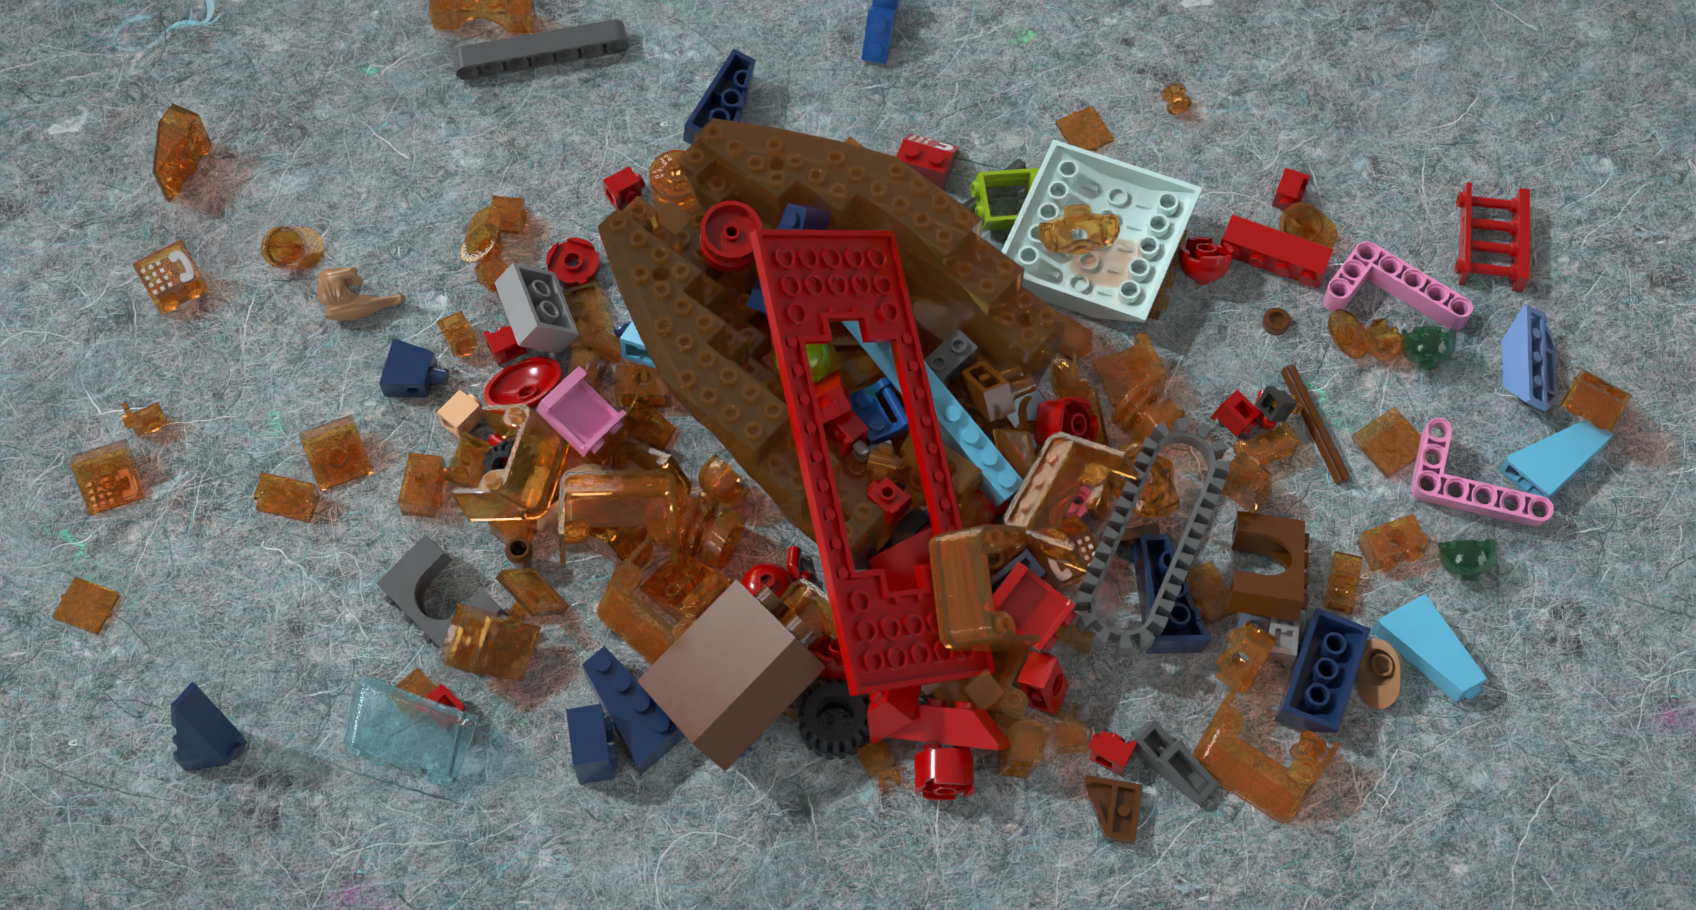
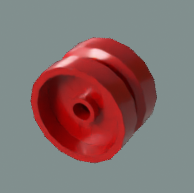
M723 201L712 206L705 213L700 229V252L705 261L713 268L726 273L739 272L750 267L755 261L750 233L756 229H762V222L757 212L747 204L738 201Z

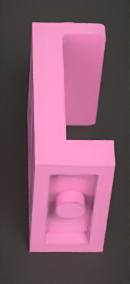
M578 366L541 400L536 411L585 457L590 451L595 454L606 443L604 438L609 433L614 436L625 425L622 420L627 413L623 409L618 413L584 380L587 373Z

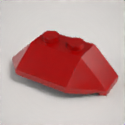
M928 698V703L917 705L913 721L888 736L890 738L991 750L1006 749L1010 745V741L985 709L974 708L973 702L956 701L955 705H947L946 699Z

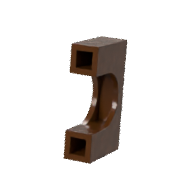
M1237 510L1232 530L1231 550L1268 556L1279 562L1285 569V572L1276 575H1263L1235 570L1229 591V611L1299 621L1301 610H1307L1309 594L1304 593L1309 582V573H1305L1304 570H1307L1309 563V553H1306L1305 550L1308 548L1310 536L1309 533H1305V521Z

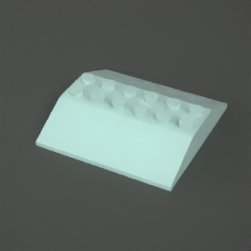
M1053 139L993 270L1043 301L1093 318L1145 323L1202 192V187Z

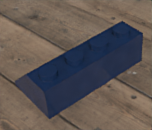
M1315 608L1307 621L1274 721L1302 732L1337 733L1371 628Z

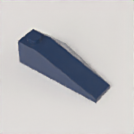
M191 682L171 704V723L176 728V734L172 737V742L177 746V750L173 752V759L184 771L226 766L243 753L247 744L243 735L195 683Z

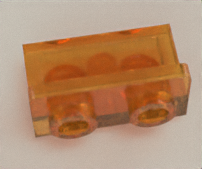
M1213 561L1192 569L1189 567L1185 582L1189 584L1191 589L1190 595L1194 605L1199 608L1206 626L1237 613L1229 611V591Z

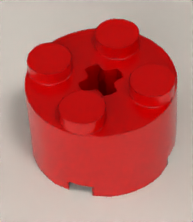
M1079 396L1051 399L1040 403L1037 408L1038 413L1035 422L1034 440L1036 444L1054 455L1087 451L1086 449L1089 445H1093L1096 442L1099 432L1097 414H1092L1090 407L1093 406L1091 403Z
M937 743L924 745V751L914 756L915 794L918 796L922 792L924 799L936 801L955 800V794L963 793L964 798L971 796L975 792L974 759L970 747L956 745L953 748H942V745Z

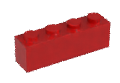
M1233 214L1220 244L1223 246L1225 241L1232 246V259L1240 260L1250 264L1252 267L1262 268L1274 272L1280 277H1288L1301 282L1303 285L1316 288L1320 286L1333 252L1331 248Z

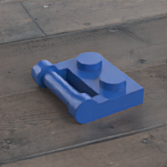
M888 377L882 378L876 384L851 394V410L869 429L867 436L869 446L910 430L906 411L892 389L894 385ZM884 395L898 420L897 422L891 424L877 396Z

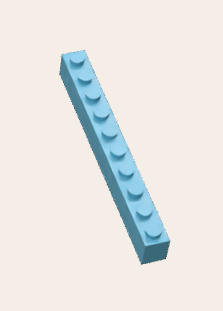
M843 321L842 323L901 393L890 342L863 343L858 321ZM924 361L943 445L995 509H997L1015 495L1026 483Z

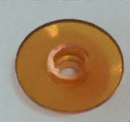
M1337 309L1333 311L1328 319V328L1333 342L1348 357L1354 359L1362 358L1369 349L1368 336L1363 325L1347 310Z

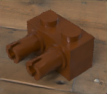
M984 361L960 371L967 400L990 422L1001 420L1006 415L1015 412V400L1036 391L1033 378L1030 375L1024 377L1022 369L1017 364L997 372Z

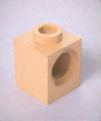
M461 390L437 411L441 425L460 440L484 418L481 402L474 395H466Z

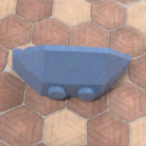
M1525 305L1521 308L1502 339L1503 387L1526 403L1546 411L1558 399L1556 349L1551 332L1545 324L1548 322L1546 314L1529 305Z

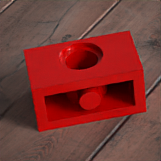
M1030 651L1017 682L1030 708L1056 715L1068 690V681L1056 656L1048 652L1037 653Z

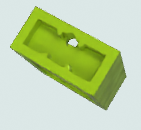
M1039 168L987 171L977 174L975 180L971 183V195L973 198H976L975 218L977 222H980L981 231L1012 229L1018 216L991 217L986 188L1024 185L1027 197Z

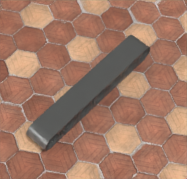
M616 19L460 46L454 49L452 56L457 78L471 80L624 52L629 44L624 23Z

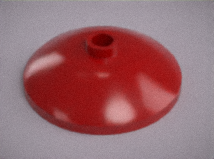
M532 357L515 362L502 369L489 381L484 390V400L491 410L503 414H517L533 410L538 407L543 398L562 382L563 371L556 360L548 357Z

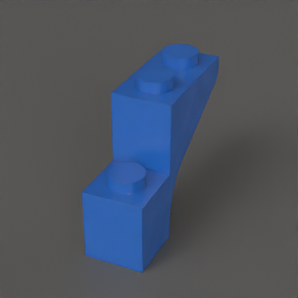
M873 0L872 6L868 9L861 60L887 63L895 19L901 0Z

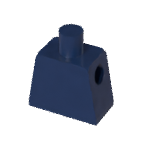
M393 339L379 385L385 397L425 398L429 395L432 383L447 384L449 370L437 367V361L432 351Z

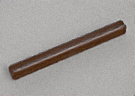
M1293 364L1285 366L1281 374L1293 399L1297 402V407L1334 482L1337 485L1349 481L1350 474L1296 366Z

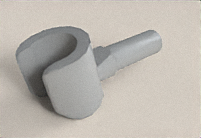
M859 440L853 445L854 450L851 453L858 461L864 462L872 453L892 447V443L888 440L868 447L863 440Z

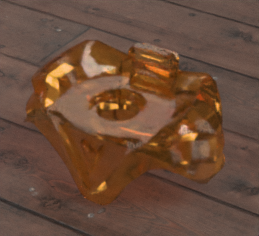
M1070 205L1064 208L1062 216L1056 217L1049 222L1039 223L1038 236L1043 246L1049 252L1082 255L1111 246L1120 233V223L1116 214L1102 215L1090 212L1089 205ZM1075 229H1083L1087 234V238L1074 241L1071 234Z
M1137 440L1116 448L1110 458L1107 471L1111 480L1116 485L1113 489V494L1117 500L1142 446V443ZM1157 455L1150 471L1153 478L1152 483L1148 479L1146 480L1134 508V512L1141 517H1167L1180 507V500L1174 484L1175 469L1173 464L1167 458Z

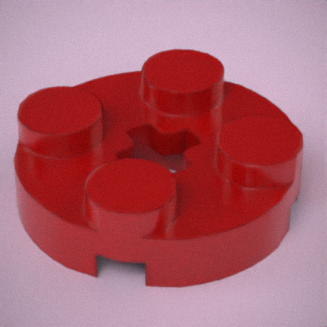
M567 238V242L554 244L546 257L548 271L555 272L559 285L565 288L585 289L595 279L600 269L599 256L592 243L582 238ZM574 259H577V266L570 267L567 264L568 261L572 262Z

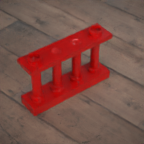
M1466 182L1463 191L1458 192L1456 207H1460L1459 258H1457L1455 263V274H1459L1458 285L1465 284L1469 273L1508 277V280H1512V291L1523 292L1530 279V189L1519 188L1515 198L1505 200L1472 196V182ZM1474 206L1509 210V213L1512 214V220L1505 222L1471 218V208ZM1471 228L1508 232L1512 236V242L1510 244L1471 240ZM1471 251L1505 254L1512 258V264L1510 267L1474 263L1471 262Z

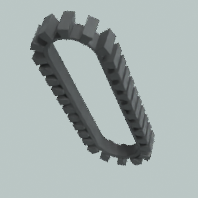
M1177 418L1172 427L1173 433L1170 434L1165 422H1162L1154 427L1150 438L1146 436L1074 599L1076 607L1073 611L1088 610V614L1080 615L1076 626L1081 635L1092 627L1099 633L1091 646L1100 652L1105 647L1107 640L1117 642L1115 656L1127 657L1132 649L1131 641L1135 640L1141 653L1150 648L1156 639L1149 631L1159 637L1166 626L1168 616L1173 609L1175 600L1181 590V585L1186 578L1194 554L1198 549L1207 523L1220 496L1219 494L1225 484V478L1230 470V461L1216 462V460L1222 459L1227 450L1225 443L1220 439L1210 446L1205 440L1212 428L1204 423H1201L1197 433L1193 434L1187 432L1189 419ZM1174 443L1190 445L1197 449L1206 460L1208 468L1207 477L1145 624L1134 631H1116L1105 625L1099 618L1095 606L1096 596L1159 451L1167 445Z

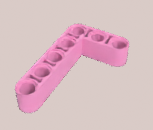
M1368 241L1357 245L1330 281L1323 298V304L1329 311L1340 312L1346 308L1363 283L1368 280L1451 330H1460L1465 327L1473 310L1471 301Z
M1434 418L1423 429L1411 483V492L1416 499L1534 527L1542 525L1553 515L1554 506L1546 497L1444 474L1452 435L1451 424L1446 419ZM1431 428L1440 429L1443 438L1434 437L1431 434ZM1425 455H1434L1437 458V464H1429L1425 459ZM1420 481H1428L1432 485V491L1423 490L1420 486ZM1448 487L1457 488L1460 497L1454 498L1449 495ZM1476 493L1484 494L1487 497L1488 503H1479L1476 499ZM1505 499H1509L1515 504V511H1510L1504 506ZM1532 506L1540 507L1543 511V517L1535 516L1532 512Z

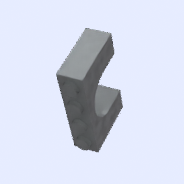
M425 534L376 584L383 590L380 595L391 606L396 603L402 609L399 614L410 625L415 622L421 628L418 634L429 644L434 641L440 647L437 653L448 663L454 660L461 665L498 628L509 614L487 593L481 590L457 615L444 620L429 618L424 608L426 589L452 559Z

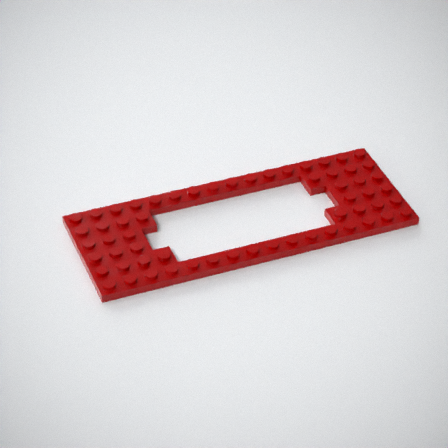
M754 230L750 233L751 243L850 696L995 674L994 661L894 231ZM858 321L863 343L890 342L940 560L939 563L921 564L914 567L918 589L889 592L884 569L855 572L805 346L827 344L833 341L829 322Z

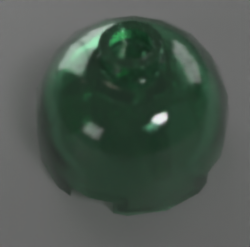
M1436 326L1413 327V333H1407V330L1403 329L1400 341L1401 350L1405 358L1411 363L1420 365L1419 369L1436 370V365L1443 364L1452 357L1456 347L1457 331L1449 329V333L1441 332V327Z
M1496 539L1438 542L1440 563L1449 574L1460 576L1461 581H1478V575L1487 573L1494 566L1497 555Z

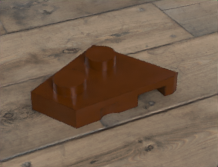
M1086 775L1084 784L1104 840L1134 845L1142 784Z

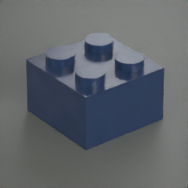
M602 703L566 709L573 767L579 785L615 779L613 769L619 768L617 752L614 747L613 740H615L610 713H604Z

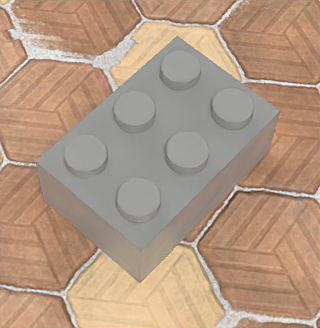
M512 263L496 280L495 286L518 346L561 354L579 336L555 272Z

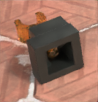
M1266 386L1255 404L1271 422H1286L1291 413L1298 415L1305 405L1297 403L1295 395H1289L1285 390H1278L1275 386Z

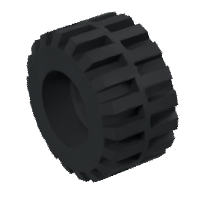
M837 678L831 679L829 684H826L825 680L820 681L819 688L810 687L808 689L809 695H803L798 709L802 741H806V747L809 750L815 749V755L821 757L825 753L827 754V759L833 760V755H839V760L846 759V753L848 752L851 756L855 755L857 747L862 749L866 745V738L869 739L870 737L867 717L870 703H868L867 695L850 696L847 680H843L841 684L837 683ZM838 708L849 713L853 720L844 729L829 730L819 723L818 718L824 711Z

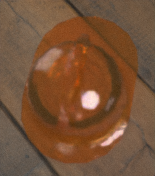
M1298 202L1290 205L1280 217L1279 228L1282 232L1331 249L1337 242L1338 232L1335 224L1313 205Z
M485 207L472 218L460 251L461 258L465 262H477L484 267L490 268L493 261L502 253L504 245L499 235L502 217L497 208Z
M303 226L274 227L265 234L261 244L262 256L265 261L277 268H311L321 260L325 250L324 241L320 234L312 228Z

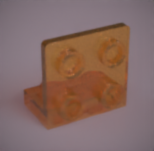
M1146 331L1136 334L1134 345L1130 349L1093 361V366L1112 407L1159 394L1164 390L1167 375Z

